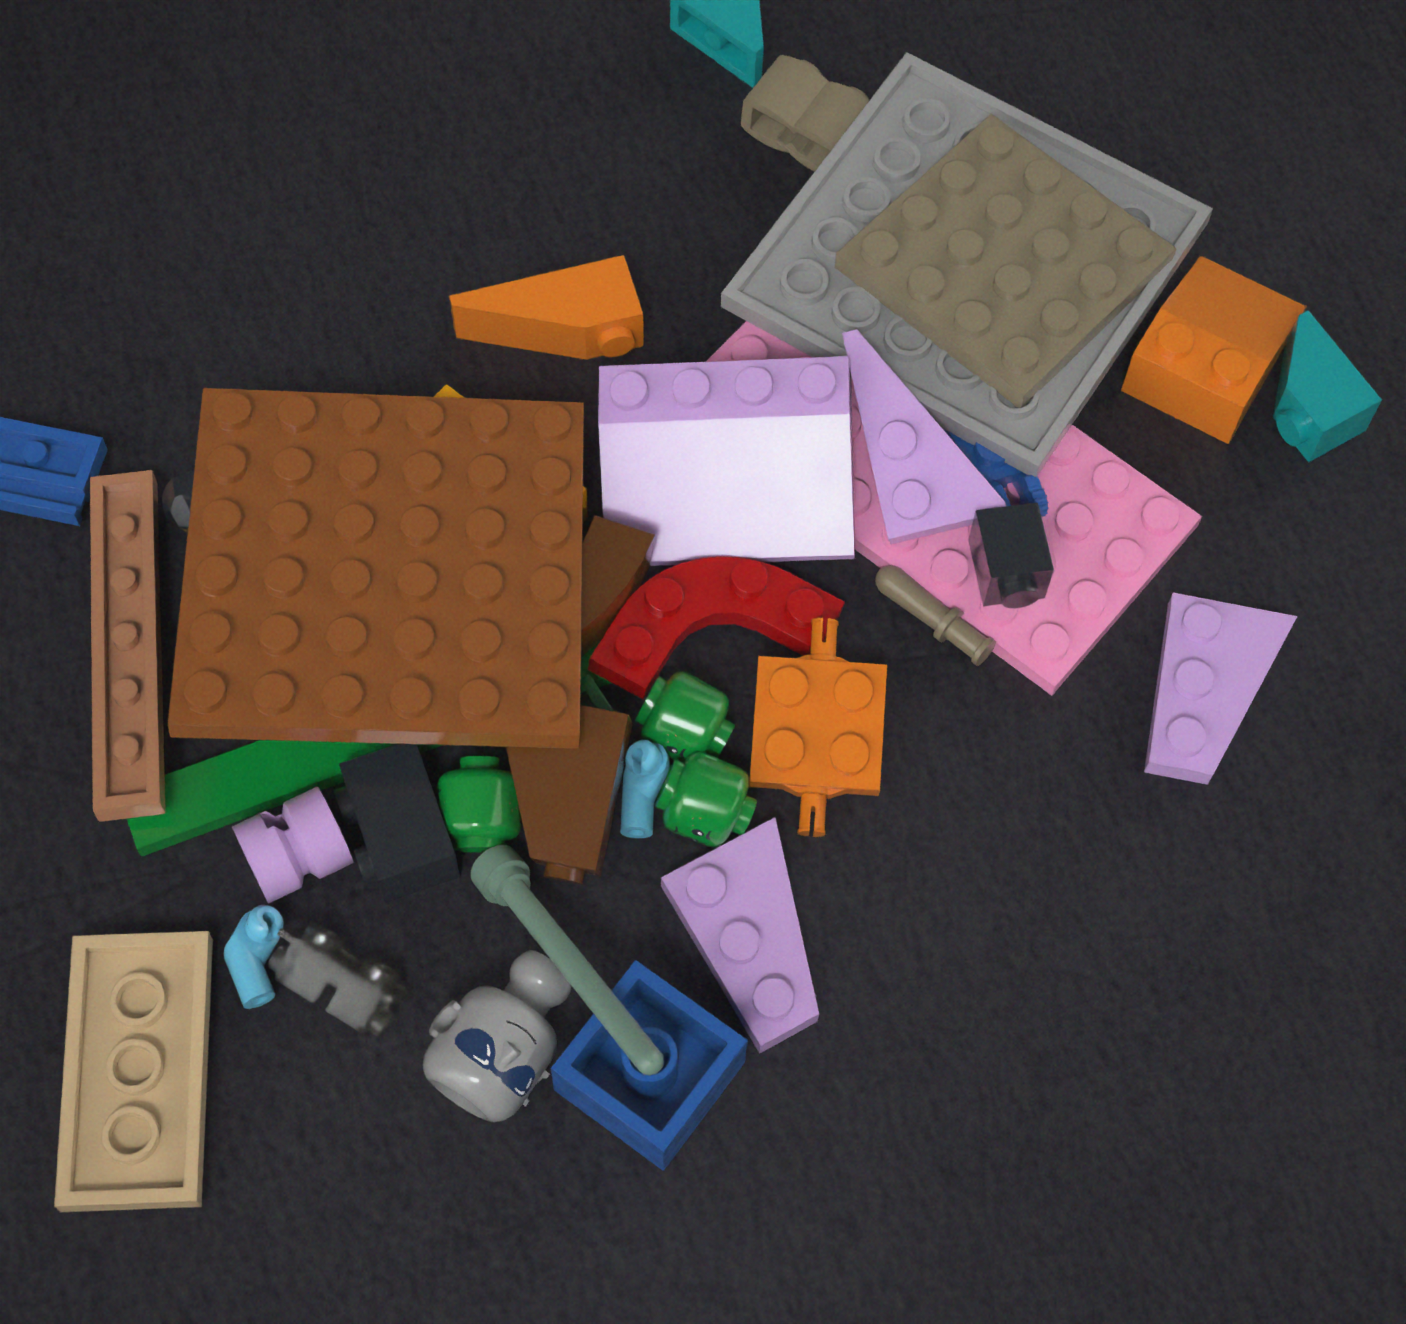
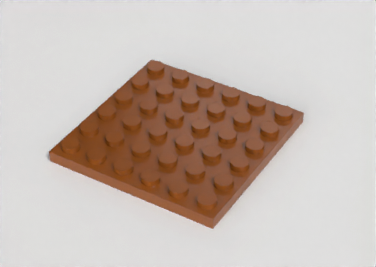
M203 388L168 717L170 737L579 748L584 403Z

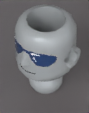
M534 950L522 953L511 965L510 981L504 990L492 986H479L468 992L459 1003L451 1001L439 1012L429 1029V1034L434 1039L428 1046L423 1059V1070L426 1078L448 1099L479 1118L490 1122H499L511 1117L522 1104L526 1107L529 1102L528 1096L534 1086L541 1079H546L550 1075L546 1068L556 1052L557 1039L553 1027L544 1017L550 1008L558 1006L566 1000L571 991V984L547 956Z

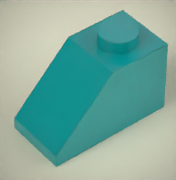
M670 0V29L754 88L762 78L764 47L759 0Z
M1308 310L1298 316L1284 349L1273 419L1276 421L1282 438L1289 445L1296 447L1309 463L1366 431L1382 399Z

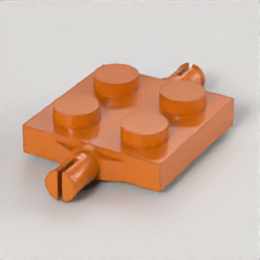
M823 618L811 620L810 655L798 658L758 657L749 787L782 789L797 797H801L799 829L797 833L803 836H809L811 811L815 813L813 837L826 835L827 799L844 794L879 796L887 665L849 662L843 658L836 657L839 622L831 618L827 620L826 642H822Z

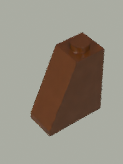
M580 705L579 748L506 747L529 855L536 864L546 866L544 877L580 885L583 884L585 874L601 877L625 764V755L628 750L633 726L629 714Z

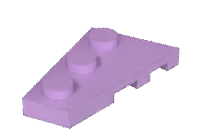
M1172 593L1167 608L1144 769L1145 773L1208 785L1297 616Z
M775 817L661 877L662 889L759 1053L818 1022V1006Z

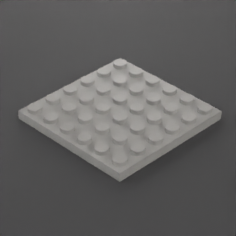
M906 53L722 291L721 307L811 357L847 356L842 333L857 329L941 428L972 445H975L976 442L1004 458L1005 463L1027 475L1036 477L1208 224L1213 208L949 73ZM990 114L997 117L1177 248L1173 259L1147 284L1145 289L1022 408L1016 407L999 394L996 389L982 381L979 376L948 355L945 350L939 348L928 337L926 338L905 322L903 318L897 316L878 299L834 267L836 253Z

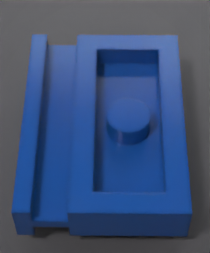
M0 417V510L80 526L83 519L81 512L84 503L90 500V477L99 475L108 450L103 437Z

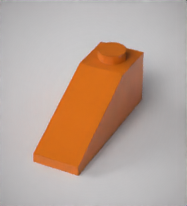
M624 255L449 296L453 327L456 338L585 360L600 356L617 357L626 354L633 348L644 346L643 312Z

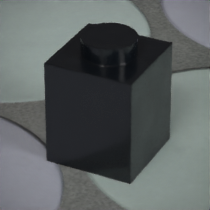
M1038 502L976 510L968 541L983 606L1002 604L1006 608H1022L1035 603L1038 599H1044L1054 567Z

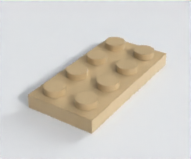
M209 931L73 936L54 1205L60 1212L202 1207L213 939Z

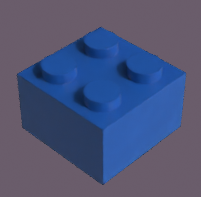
M635 960L613 988L612 992L661 1051L664 1058L662 1069L654 1075L642 1074L593 1014L551 1067L554 1090L664 1171L744 1065L748 1040Z

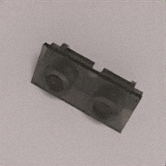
M308 923L307 927L280 928L277 934L290 942L291 945L289 948L281 945L269 961L268 968L276 972L275 980L314 1004L321 1001L329 984L336 987L337 991L326 1012L357 1030L363 1036H367L372 1032L376 1036L382 1037L391 1026L395 1014L387 1010L389 1004L411 1000L414 995L396 984L400 975L395 970L370 957H364L362 962L341 949L344 940L340 936L321 925Z

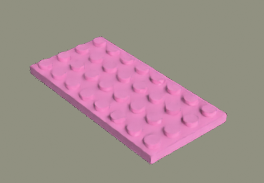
M746 321L706 362L812 357ZM851 378L855 550L879 568L887 565L901 568L950 610L954 607L959 608L964 612L961 619L986 638L991 637L996 641L992 652L1050 695L1056 692L1200 523L1202 518L1200 514L1081 430L1071 425L1038 474L1041 487L1044 489L1047 501L1049 502L1048 514L1042 517L1054 567L1044 599H1038L1035 603L1022 608H1006L1002 604L983 606L968 541L972 525L890 544ZM1012 483L1007 484V487L1004 488L1007 499L1010 500L1011 506L1019 505L1020 497Z

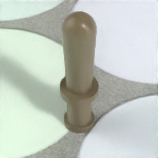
M887 565L879 569L875 577L878 590L934 629V638L939 642L950 641L971 657V662L976 666H979L987 659L994 649L996 641L991 637L986 638L961 619L964 612L957 607L951 610L901 568Z

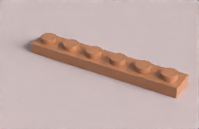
M152 470L90 477L93 812L99 822L165 814L158 485Z

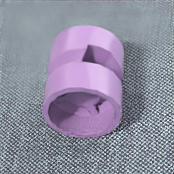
M318 786L285 801L282 814L275 817L269 812L264 811L232 826L268 904L302 888L303 878L306 874L311 873L321 879L354 863L336 820Z

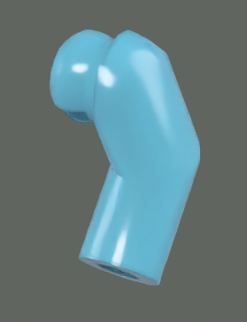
M639 740L629 746L626 752V767L623 773L620 833L630 838H647L652 836L654 802L670 769L669 756L662 745L648 740Z
M259 905L254 907L252 911L245 913L238 922L224 949L225 962L243 1007L246 1009L260 1007L271 1001L276 995L264 965L279 941L284 922L280 912L269 905Z

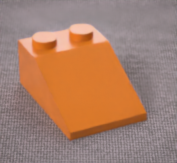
M1200 256L1162 305L1135 349L1121 391L1229 444L1285 347L1298 316L1304 313L1307 306Z

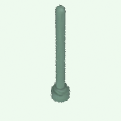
M508 845L494 846L483 852L472 866L471 880L485 899L491 903L510 907L635 1067L645 1075L658 1073L664 1064L661 1051L531 892L530 869L515 849Z

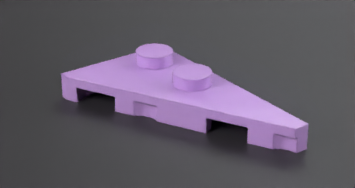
M857 329L842 333L890 544L969 526L973 523L976 510L1006 507V503L861 333Z

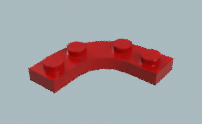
M728 556L694 559L670 567L653 576L629 597L591 655L588 670L644 699L673 650L693 632L710 625L735 624L757 631L803 656L810 655L811 620L823 618L822 642H825L828 618L837 620L845 602L783 569L761 561Z

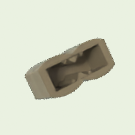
M779 55L743 100L741 126L763 144L780 151L789 152L802 165L815 172L870 100L861 90L855 87L828 82L821 75L820 71L808 61Z

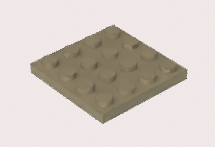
M990 114L836 253L834 267L878 299L897 316L903 318L905 322L926 338H929L939 348L945 350L948 355L979 376L982 381L996 389L999 394L1012 404L1022 408L1145 289L1147 284L1173 259L1177 248L997 117Z

